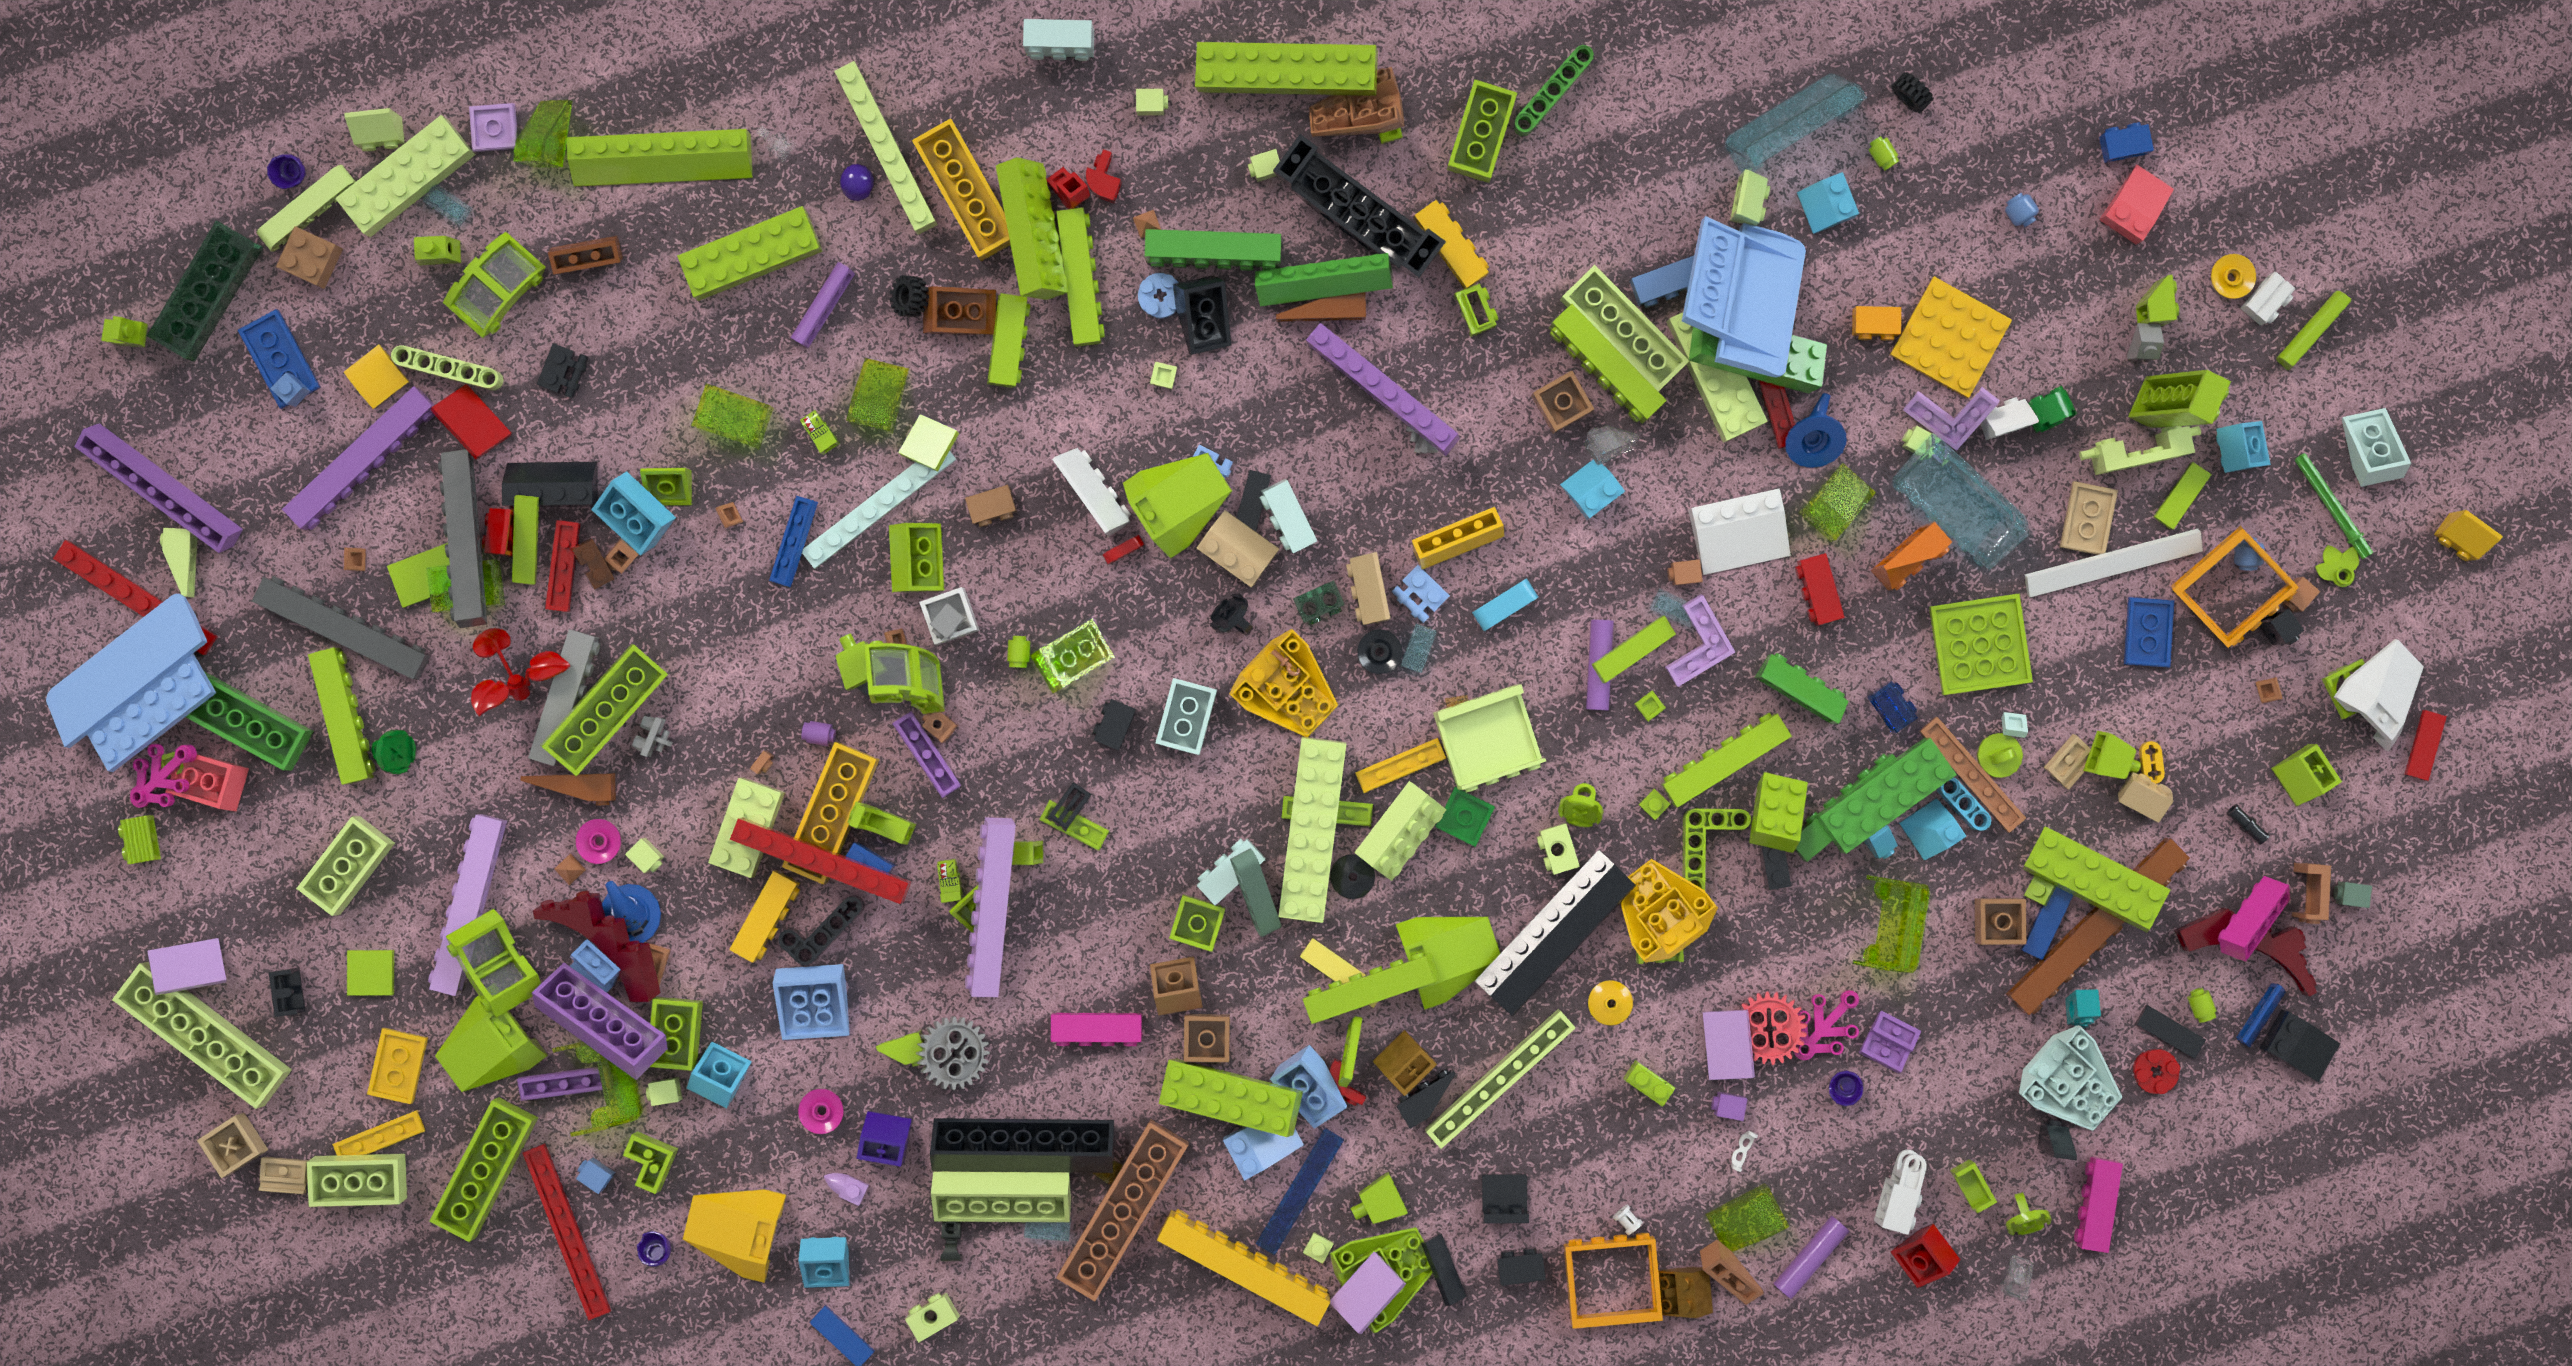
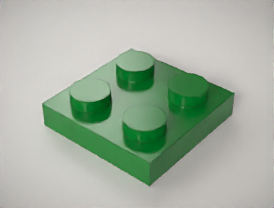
M1454 787L1444 807L1446 811L1435 827L1476 847L1495 806Z

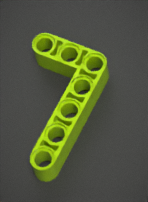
M1692 808L1687 810L1683 816L1682 877L1688 881L1697 880L1699 887L1705 890L1706 829H1745L1751 822L1749 813L1742 809ZM1694 812L1700 817L1696 825H1692L1689 822V816ZM1715 813H1719L1722 816V822L1719 825L1712 823L1711 818ZM1741 813L1744 816V822L1738 826L1734 822V817L1736 814ZM1692 835H1697L1700 840L1699 844L1692 848L1689 845V838ZM1696 857L1699 860V866L1697 869L1691 870L1688 865L1689 860Z

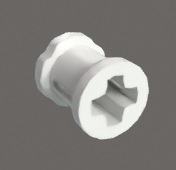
M1625 1205L1615 1213L1613 1219L1615 1221L1618 1220L1626 1229V1234L1630 1235L1643 1222L1633 1215L1628 1205Z

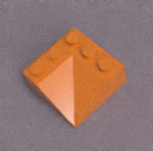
M1935 522L1920 526L1878 563L1871 572L1888 591L1894 588L1897 591L1907 582L1905 578L1908 575L1912 574L1914 576L1923 568L1921 564L1925 560L1929 559L1931 561L1932 559L1944 556L1950 550L1948 546L1952 541Z

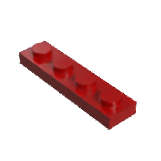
M556 520L545 606L547 610L570 612L576 558L571 548L578 545L581 523Z

